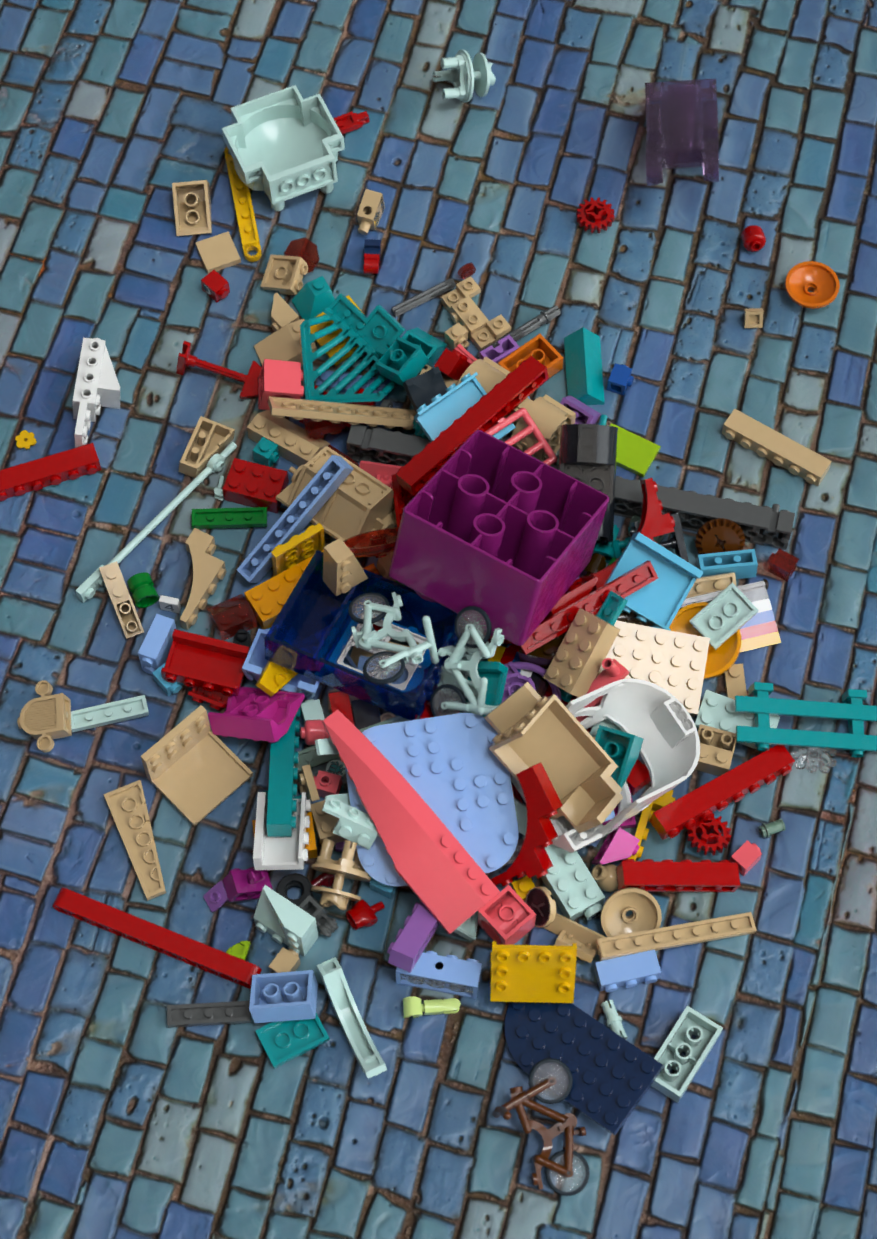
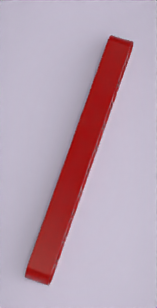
M62 887L52 905L55 910L249 989H251L252 975L260 974L262 971L255 964Z

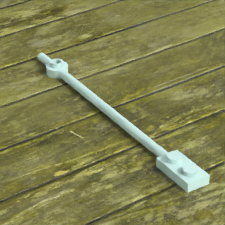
M231 442L220 454L213 455L208 461L207 467L108 564L116 561L119 564L212 472H220L225 466V459L237 448V445ZM99 568L75 590L78 599L83 603L87 599H91L100 586L105 585Z

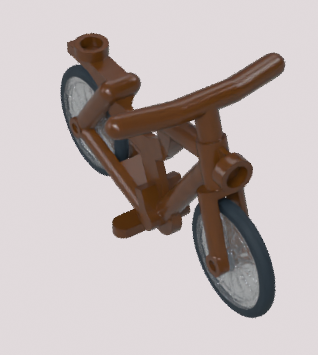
M553 1058L543 1059L536 1063L530 1071L529 1089L523 1091L522 1086L509 1088L511 1099L503 1105L497 1106L492 1114L495 1118L501 1115L505 1120H509L511 1118L509 1111L513 1108L516 1109L523 1131L529 1134L534 1129L543 1139L541 1153L535 1154L532 1157L535 1173H531L533 1186H537L538 1190L543 1189L541 1178L543 1166L546 1168L545 1176L550 1188L560 1195L571 1196L582 1191L589 1180L590 1171L587 1161L580 1153L573 1151V1135L586 1136V1129L582 1126L576 1127L577 1118L571 1113L563 1115L530 1100L532 1097H535L543 1103L555 1104L564 1100L572 1088V1074L566 1064ZM523 1106L554 1119L558 1123L547 1129L543 1124L535 1120H528ZM563 1132V1150L555 1153L548 1159L552 1150V1139Z

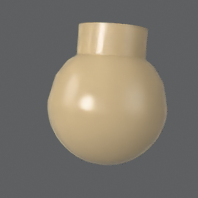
M598 864L593 868L591 875L603 891L614 892L618 890L616 865L606 864L602 866Z

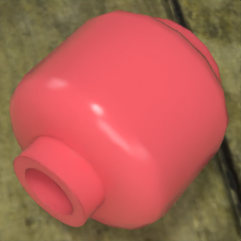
M306 720L304 726L300 727V739H304L306 745H315V740L329 738L322 723L323 720Z

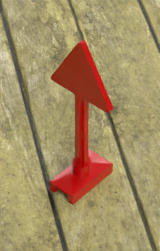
M183 342L182 353L178 355L177 374L184 375L187 366H196L243 382L244 386L240 399L258 397V377L262 367L256 361L252 362L248 374L245 375L197 359L198 357L190 355L191 343Z

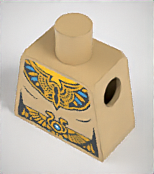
M365 189L357 213L358 232L360 234L367 235L369 229L376 230L385 210L382 193Z

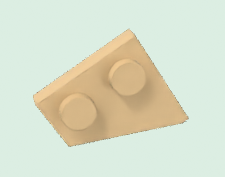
M310 764L302 766L301 774L298 775L299 782L297 784L299 792H306L307 799H310L311 802L318 801L320 798Z

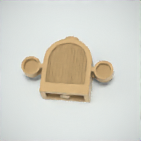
M42 680L35 686L36 693L41 697L34 698L24 705L17 723L20 729H23L37 740L38 749L47 753L54 748L53 739L72 736L71 700L63 693L51 695L53 691L52 685Z

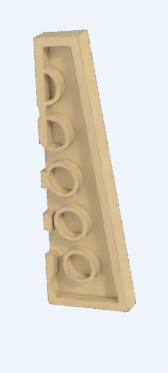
M141 780L108 792L104 794V797L148 901L165 894L166 890Z

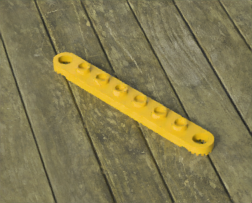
M226 146L224 154L244 257L249 262H256L261 258L262 252L250 190L237 175L233 157L229 154ZM251 250L257 251L254 256L249 255L248 252Z

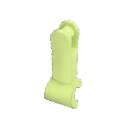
M410 996L403 998L404 1018L411 1016L418 1018L423 1016V1012L424 1015L455 1014L460 1009V1001L457 998L424 1000L423 1004L419 997Z

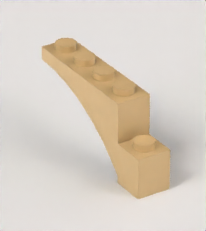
M196 528L193 529L185 542L186 550L192 557L193 582L189 600L179 621L181 628L187 631L191 625L193 626L196 623L200 610L205 609L207 599L215 593L217 583L225 577L227 572L225 562L212 556L216 550L214 537Z

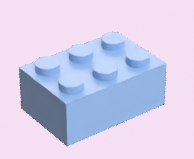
M305 970L252 975L249 1010L254 1023L316 1019L318 982L314 971Z

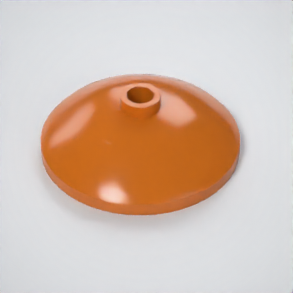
M806 261L795 265L788 272L785 281L788 296L798 305L812 309L822 308L832 303L837 297L840 287L836 273L829 266L815 261Z

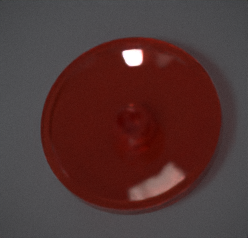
M399 527L361 533L343 542L355 557L375 556V558H382L394 552Z

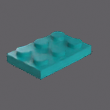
M317 1013L316 1019L271 1022L255 1030L274 1069L330 1040Z

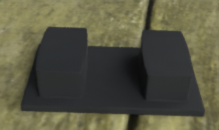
M376 696L351 701L355 724L358 730L381 722Z

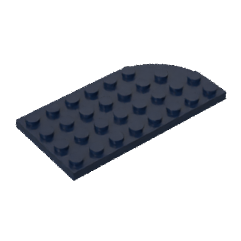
M510 1002L505 1018V1037L509 1051L518 1066L529 1076L534 1065L543 1059L553 1058L562 1061L569 1068L573 1079L571 1091L564 1101L615 1136L664 1066L572 1003ZM548 1062L542 1064L535 1071L533 1079L539 1083L547 1077H554L556 1084L547 1089L561 1097L568 1087L566 1071L557 1063Z

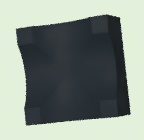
M438 366L403 383L416 414L418 413L416 410L423 404L428 406L433 403L431 399L440 393L443 396L447 393V387Z

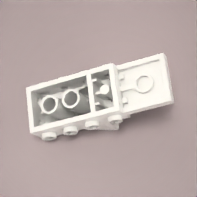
M83 337L73 395V419L77 420L74 434L75 448L88 444V430L90 431L91 422L96 421V415L100 416L101 407L120 409V385L106 348V340L99 338Z

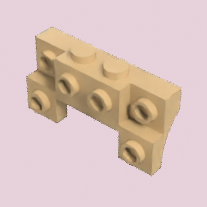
M470 276L456 284V289L441 296V303L449 312L454 323L459 322L468 331V338L478 351H481L510 332L511 326L502 315L490 321L486 318L472 300L474 296L481 293V288Z

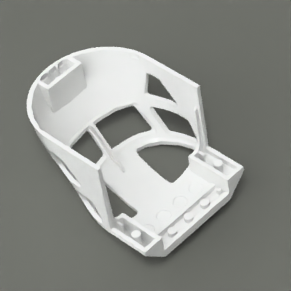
M622 679L572 700L566 705V708L574 717L588 716L580 722L585 729L608 719L620 727L623 732L643 738L640 755L649 771L651 786L632 803L630 790L625 781L622 787L623 790L620 792L623 799L618 804L617 815L606 825L600 824L581 833H578L564 816L554 820L549 818L558 837L552 839L553 845L573 853L605 837L617 829L625 820L635 816L654 800L671 791L687 779L695 770L700 756V739L697 728L686 708L678 699L662 687L645 680ZM604 695L599 706L585 707L596 698ZM510 773L512 783L526 803L521 784Z

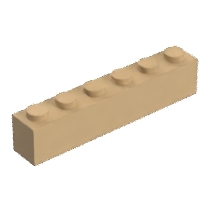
M735 408L723 424L721 434L727 439L736 441L742 447L756 452L760 457L769 459L776 466H781L789 470L791 474L800 476L809 484L819 486L829 471L831 460Z

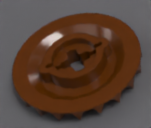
M718 518L710 520L701 526L697 532L695 544L699 554L743 550L745 546V536L737 523L729 519ZM717 536L721 541H723L724 548L722 545L716 544Z

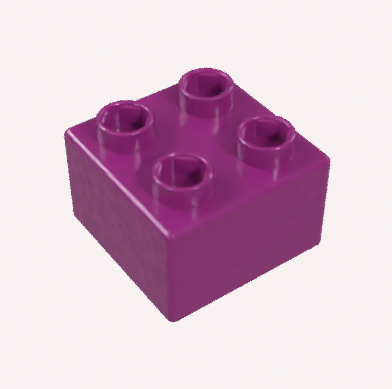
M476 430L404 507L389 576L413 589L422 599L439 603L457 614L467 606H476L483 609L491 621V636H493L496 628H501V634L504 635V639L521 646L528 640L589 564L609 503V497L481 430ZM468 610L462 615L474 623L478 622L484 631L487 632L486 621L479 612Z

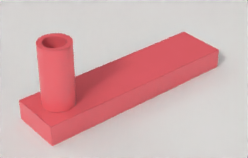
M605 658L602 661L604 670L592 682L587 694L612 682L624 679L630 672L615 659ZM604 695L596 698L585 707L599 706ZM579 716L575 718L579 722H581L588 716Z

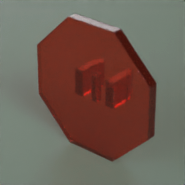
M306 237L291 241L284 252V256L301 257L308 265L307 273L313 272L320 260L317 245Z

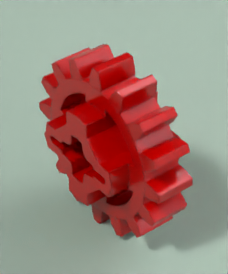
M591 197L589 202L585 199L584 204H579V209L576 212V221L579 222L580 227L585 226L584 231L591 229V233L594 230L600 233L601 229L607 231V226L611 227L612 222H614L615 215L614 209H611L612 204H606V199L600 201V197L597 200Z
M714 814L706 820L700 819L692 828L688 829L687 840L691 841V847H697L696 852L698 853L701 850L704 851V855L711 852L714 856L716 850L722 853L723 848L728 847L731 839V828H727L728 822L722 823V817L719 816L716 819Z

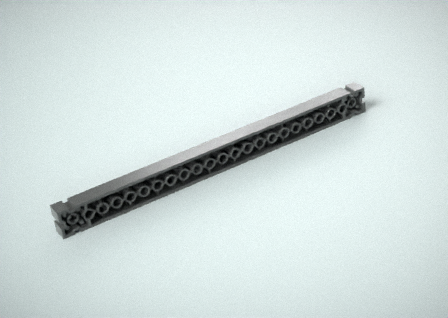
M364 424L351 425L346 442L347 457L349 461L360 463L363 460L405 466L414 455L419 454L431 441L416 435H406L399 431H387L377 426H369V429H367V426ZM551 465V467L559 470V465ZM616 476L614 515L632 519L633 515L641 517L643 495L640 481ZM657 484L658 492L656 494L658 500L660 499L663 505L662 514L679 513L682 529L698 532L701 526L710 520L718 518L729 519L741 527L744 532L745 542L763 546L764 544H769L773 548L787 550L795 513L788 510L779 511V504H773L772 508L769 506H757L749 502L742 503L730 498L723 499L710 494L703 495L694 491H683L675 487L668 488Z

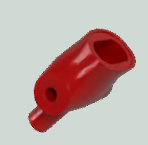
M360 900L352 909L346 911V918L355 930L362 927H370L378 921L375 913L384 909L385 906L382 901L369 906L365 900Z

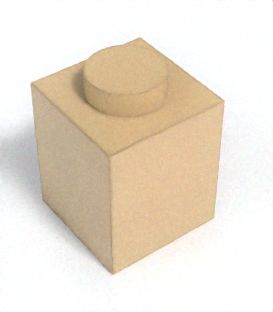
M282 947L268 966L270 973L296 971L301 964L299 954L293 949L289 948L287 950Z

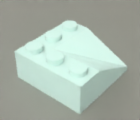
M265 885L263 887L253 917L256 924L255 927L262 933L268 932L277 943H284L289 946L288 949H293L305 957L318 939L316 918Z

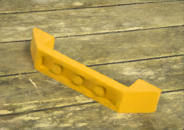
M674 790L663 794L642 810L635 837L640 839L638 842L640 847L634 856L631 855L628 859L636 861L637 858H641L644 849L641 846L642 839L647 840L649 829L646 828L647 823L650 822L653 812L675 801L676 798L672 797Z

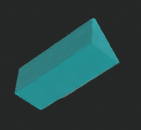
M583 327L564 337L567 396H572L586 405H604L600 336Z

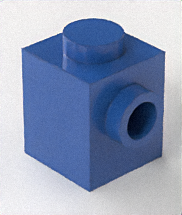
M615 363L608 379L607 390L624 396L627 387H631L634 376H631L632 368Z

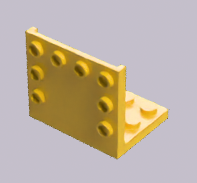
M492 941L490 1001L574 1003L577 943H573L572 946L496 944V941Z

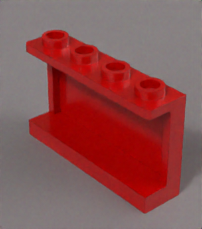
M174 629L172 634L173 642L165 667L161 670L162 678L170 683L180 682L187 687L197 686L208 692L218 691L225 696H238L244 677L242 667L250 647Z

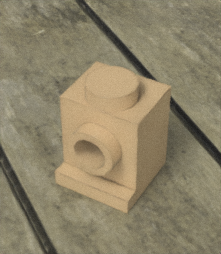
M459 322L445 331L447 347L452 351L459 344L465 349L470 346L468 331Z

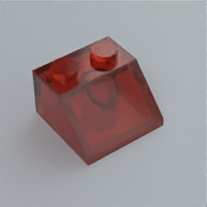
M242 594L207 608L214 626L223 641L234 637L239 629L248 631L257 627L256 616L248 600Z

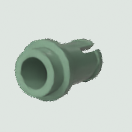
M781 818L767 824L762 823L758 827L762 838H769L770 835L785 831L786 829Z

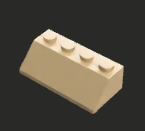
M270 410L258 413L247 427L249 439L258 443L264 437L278 445L280 456L297 466L305 465L325 446H330L329 442L285 418L274 417V415H271Z

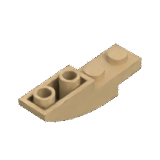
M117 561L100 567L101 576L125 638L128 639L144 633Z

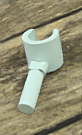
M221 475L219 483L214 489V498L223 501L222 486L224 476Z

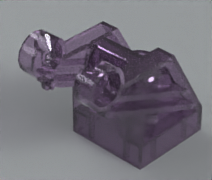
M716 79L645 83L647 186L663 183V171L667 169L702 167L704 181L719 182L718 96Z

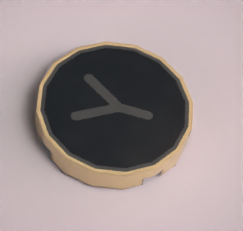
M542 886L530 889L525 903L536 913V927L549 926L554 921L556 915L555 899L552 900L550 896L552 895L551 891Z

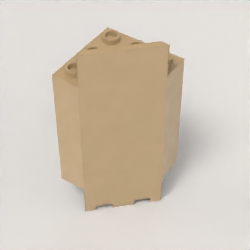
M527 681L484 717L498 733L492 739L494 743L489 747V750L518 782L516 774L540 762L542 763L563 807L557 809L558 814L550 817L552 820L564 816L578 833L602 824L623 799V796L620 794L623 789L611 777L618 767L617 764L555 694L549 697H541Z

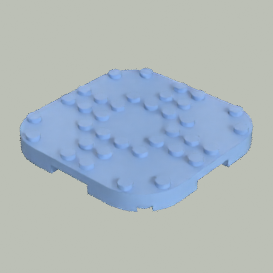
M457 713L378 725L362 732L421 796L485 874L496 871L508 862L516 849L519 836L510 772L489 750V747L494 743L492 739L498 733L483 716L474 713ZM345 766L350 805L367 813ZM377 836L370 849L357 844L360 863L373 879L388 886H408L395 870L394 862L391 856L387 854L386 846L381 837Z

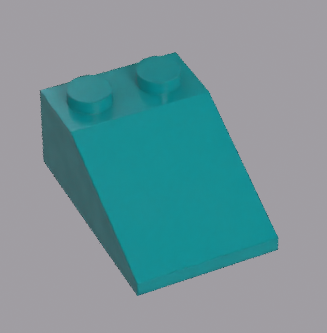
M599 725L595 741L617 764L618 767L611 777L622 788L638 759L644 739Z

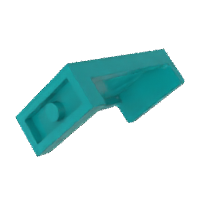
M479 661L477 667L478 675L481 678L486 677L488 679L485 704L499 705L502 703L508 667L500 662Z

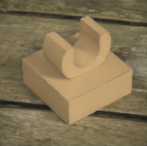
M763 308L744 310V328L763 327Z

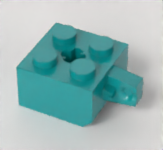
M397 337L388 349L379 346L375 350L380 357L375 364L379 373L403 386L404 381L416 377L429 362L421 347L401 337Z

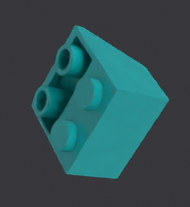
M418 327L407 330L402 336L403 339L422 348L429 359L427 365L431 367L448 346V344Z

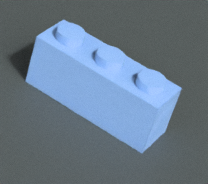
M655 949L595 962L594 966L599 990L606 991L607 993L616 991L619 987L623 986L632 988L641 982L651 984L656 982L661 975Z

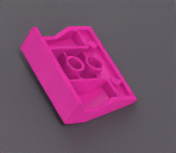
M241 687L238 696L232 695L228 697L227 709L224 713H208L212 733L222 737L229 736L237 737L238 739L245 738L252 739L253 741L261 740L275 743L287 733L305 695L304 693L278 691L273 696H270L260 688Z

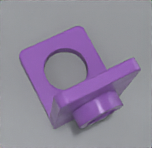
M223 880L219 881L203 896L211 912L217 911L228 901Z

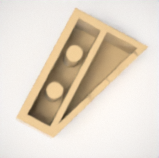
M200 416L180 460L178 472L196 478L207 467L210 458L217 453L220 454L234 439L235 429Z
M341 538L324 547L323 581L335 596L348 592L355 585L368 579L355 555Z

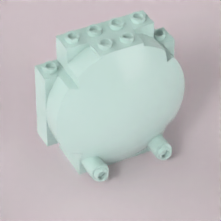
M294 85L231 108L234 124L222 128L224 142L233 157L236 173L242 182L252 190L264 191L270 199L272 209L281 211L285 207L286 200L319 188L325 194L333 190V183L338 182L336 169L338 152L345 149L344 137L320 94L303 99L298 88Z

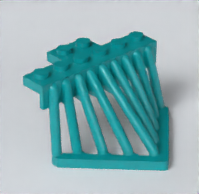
M341 293L328 308L323 310L326 315L304 320L300 325L305 400L337 403L382 401L398 385L391 380L381 391L372 393L387 379L382 375L366 387L363 393L356 392L378 372L375 364L380 357L375 350L379 346L388 349L406 329L380 305H377L370 315L366 317ZM331 320L334 321L332 325L313 334L310 333L311 326ZM340 328L343 330L338 336L312 353L311 344L315 340ZM350 337L344 347L313 371V362L317 358ZM358 344L359 347L350 358L315 389L314 381ZM367 353V356L334 388L327 394L320 395L362 355ZM372 361H376L367 373L348 388L345 394H338Z

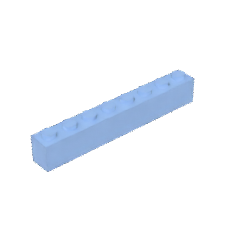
M332 455L242 562L237 571L249 583H259L272 567L271 551L277 545L287 543L291 537L302 532L353 471V468L341 456Z

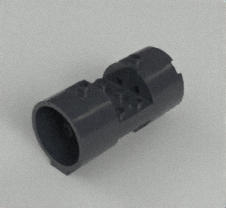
M598 424L561 425L559 471L609 497V503L596 542L601 543L602 539H605L606 543H612L618 428Z

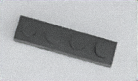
M250 1001L167 1005V1026L171 1028L251 1023Z

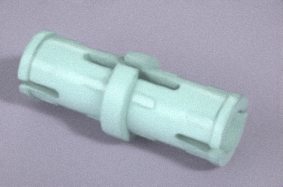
M609 1000V1003L608 1001L603 1002L601 1007L607 1019V1027H610L613 1032L627 1040L628 1036L621 1023L623 1021L622 1017L618 1015L613 1000Z

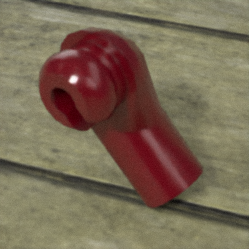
M322 873L310 883L312 886L332 888L335 875Z

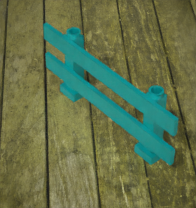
M754 682L748 688L749 696H735V712L754 713L755 727L736 726V742L755 743L758 751L769 750V745L774 744L850 750V754L854 758L863 757L864 751L877 752V735H864L863 721L877 722V706L862 704L867 698V690L848 689L842 694L843 703L769 698V695L774 691L773 683ZM769 714L848 720L849 733L770 728Z

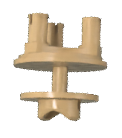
M323 838L320 855L317 857L315 864H311V868L323 873L333 874L335 878L332 889L312 886L311 891L322 894L320 899L321 906L330 907L336 905L339 909L345 911L348 901L360 902L361 897L342 891L344 879L368 882L371 880V877L368 876L369 874L366 873L360 863L356 847L357 843L345 840L341 858L333 860L331 857L335 841Z

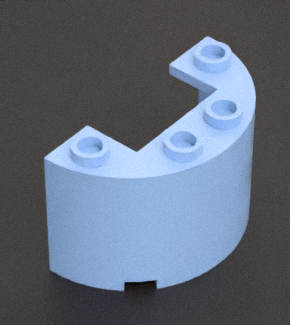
M259 628L242 667L243 673L250 681H253V678L256 681L259 680L278 643L277 634L272 630ZM313 647L312 653L306 649H296L312 662L279 691L304 693L308 700L314 698L326 670V664L332 655V652L323 647Z

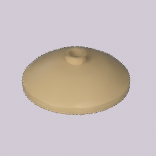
M635 887L623 888L613 893L604 903L600 917L601 926L607 937L660 928L662 913L657 900L649 892ZM627 911H632L630 916H626Z

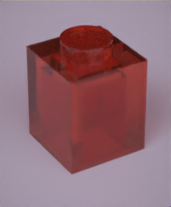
M779 548L776 554L772 553L768 559V572L788 582L797 568L799 559Z

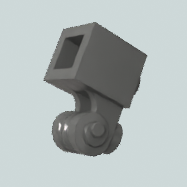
M311 895L298 906L316 918V924L319 926V933L321 935L330 937L339 928L337 920L334 917H328L329 911L321 906L320 902Z

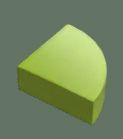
M241 941L230 947L226 953L246 961L251 941Z

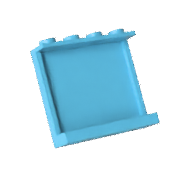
M477 372L472 376L468 373L460 379L461 383L459 385L452 384L446 389V394L441 396L439 393L431 399L433 403L428 406L423 404L416 410L418 413L413 418L431 442L442 431L450 427L456 419H459L466 413L468 408L473 407L482 396L487 394L475 378L478 375ZM511 423L494 434L493 437L500 440L516 427Z
M636 532L632 535L604 585L647 560L651 561L658 579L625 597L624 599L628 602L623 611L628 614L630 612L636 614V619L645 624L649 622L654 628L671 630L669 627L696 579L701 578L703 571L643 534Z

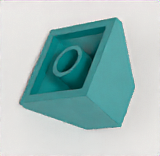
M321 276L306 283L292 299V303L301 318L308 320L321 314L325 308L332 304L335 298L328 283Z

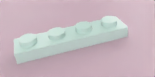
M141 695L71 711L72 733L148 716L149 711L146 697Z

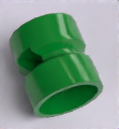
M138 573L128 579L127 585L130 592L133 593L132 597L136 607L146 608L159 600L149 573Z

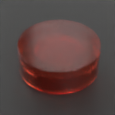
M467 263L458 270V274L461 279H466L475 273L476 268L473 263Z

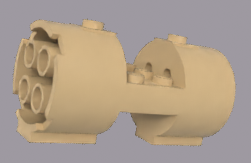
M485 356L483 360L478 359L474 361L461 378L468 373L472 376L477 372L478 375L475 378L485 392L489 393L496 384L506 378L510 371ZM546 394L543 398L538 397L534 401L527 397L504 418H507L520 408H525L556 455L560 449L561 425L574 424L576 413ZM522 417L513 422L516 428L511 431V437L528 426ZM533 433L512 446L524 452L538 441ZM543 448L531 455L540 461L548 459Z

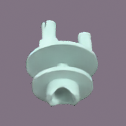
M459 50L455 57L441 58L440 64L442 69H449L433 71L432 73L433 76H438L432 77L433 82L448 81L453 83L454 88H443V99L457 98L463 103L471 100L474 89L479 97H485L489 91V86H493L496 81L491 70L493 63L488 62L483 53H477L472 64L470 55L466 50Z

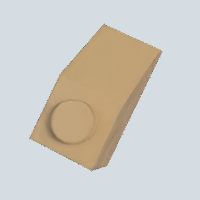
M278 293L274 294L271 311V327L274 332L286 324L299 320V315Z

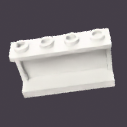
M258 792L253 850L255 870L304 869V861H308V849H305V844H309V832H306V828H310V816H307V811H311V800L307 799L306 792H302L301 799H294L297 800V812H293V816H296V828H292V837H268V799L266 792Z

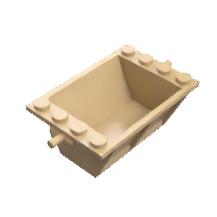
M325 446L305 465L302 464L297 469L291 466L289 471L293 473L292 483L276 496V500L289 507L332 455H341ZM341 456L353 468V471L310 522L314 525L320 523L324 528V532L336 540L341 538L349 549L363 557L385 536L393 541L397 537L390 532L397 526L393 489Z

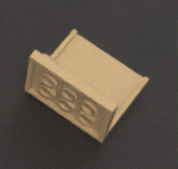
M202 705L141 755L147 779L193 826H196L253 776V772L216 735H213L207 710Z

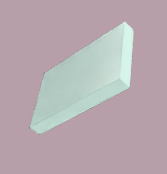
M732 582L689 622L703 637L710 638L709 644L716 650L755 616L759 610Z

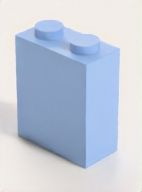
M156 614L138 652L144 672L153 675L152 672L166 663L173 642L172 634L174 629L177 630L174 619Z

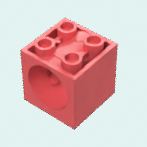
M264 359L258 377V409L270 410L268 406L269 396L301 399L303 397L304 386H301V381H303L304 373L301 370V362Z
M508 885L478 910L477 924L493 941H496V944L514 945L535 927L536 913Z

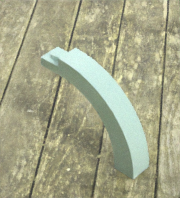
M334 957L318 964L317 968L331 1004L363 1073L366 1074L367 1078H371L386 1071V1065L362 1020L338 960Z

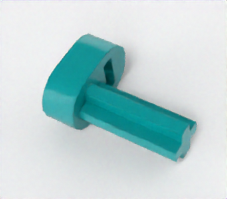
M615 524L613 529V541L617 540L618 533L620 530V528H618ZM604 541V544L596 542L593 553L603 555L606 558V563H610L611 559L615 557L613 542L606 543Z

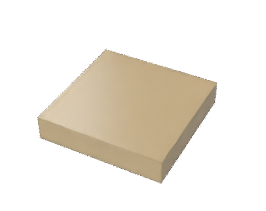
M229 231L195 242L208 274L213 270L218 271L241 263V258Z

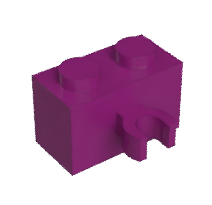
M254 867L247 870H240L239 868L230 870L229 874L223 879L229 902L259 899L265 885L273 890L267 870H255Z

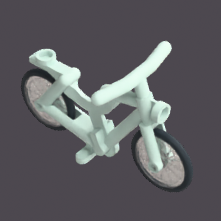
M395 592L392 593L393 607L389 605V601L385 596L379 593H365L356 597L348 608L350 618L357 623L363 624V631L356 632L355 626L351 627L356 648L361 647L367 651L371 650L372 647L387 650L370 656L364 663L363 674L368 681L374 684H389L396 681L404 673L405 664L410 662V659L413 664L423 662L422 653L429 649L431 662L433 664L439 662L429 616L422 618L427 641L421 644L416 643L409 629L397 632L391 627L393 620L400 621L402 618L399 608L403 606L402 599ZM384 618L383 628L378 631L373 630V623ZM389 636L400 642L407 641L409 647L379 640Z
M467 606L457 614L454 628L459 639L456 647L451 645L438 650L439 656H450L444 662L445 670L453 674L462 691L451 684H443L437 687L430 699V708L434 717L466 712L483 716L488 715L499 706L485 704L488 679L486 677H479L477 667L481 658H491L495 655L497 646H500L504 641V635L501 634V628H496L489 643L488 640L492 631L489 616L479 607ZM468 647L479 648L473 654L471 660H461ZM460 670H469L474 686L479 689L478 699H476Z

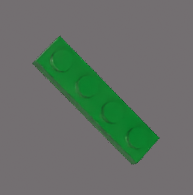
M267 507L192 509L191 526L192 529L267 527Z

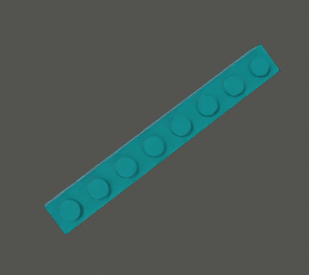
M301 706L287 733L279 741L270 745L267 805L268 837H292V828H296V816H293V812H297V800H294V796L298 794V786L294 784V780H298V768H295V764H299V752H296V748H299V736H296V733H300V721H297V717H301Z

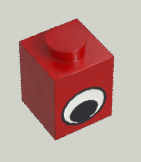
M215 270L201 279L202 290L215 302L228 296L230 292L229 282Z

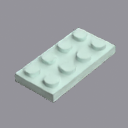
M706 690L695 720V726L699 729L700 724L736 733V726L755 727L754 713L735 712L734 699ZM769 714L770 728H777L780 716ZM737 742L748 747L757 749V747H755V743Z

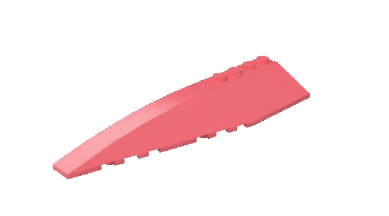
M337 709L325 718L322 723L333 745L336 746L339 757L344 762L348 775L353 780L356 791L370 819L373 820L379 837L381 836L386 846V852L391 856L397 873L450 935L500 891L405 778Z

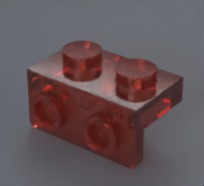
M310 418L303 419L306 434L309 438H313V440L323 438L324 434L331 433V435L342 432V429H345L343 421L332 423L329 420L316 422Z

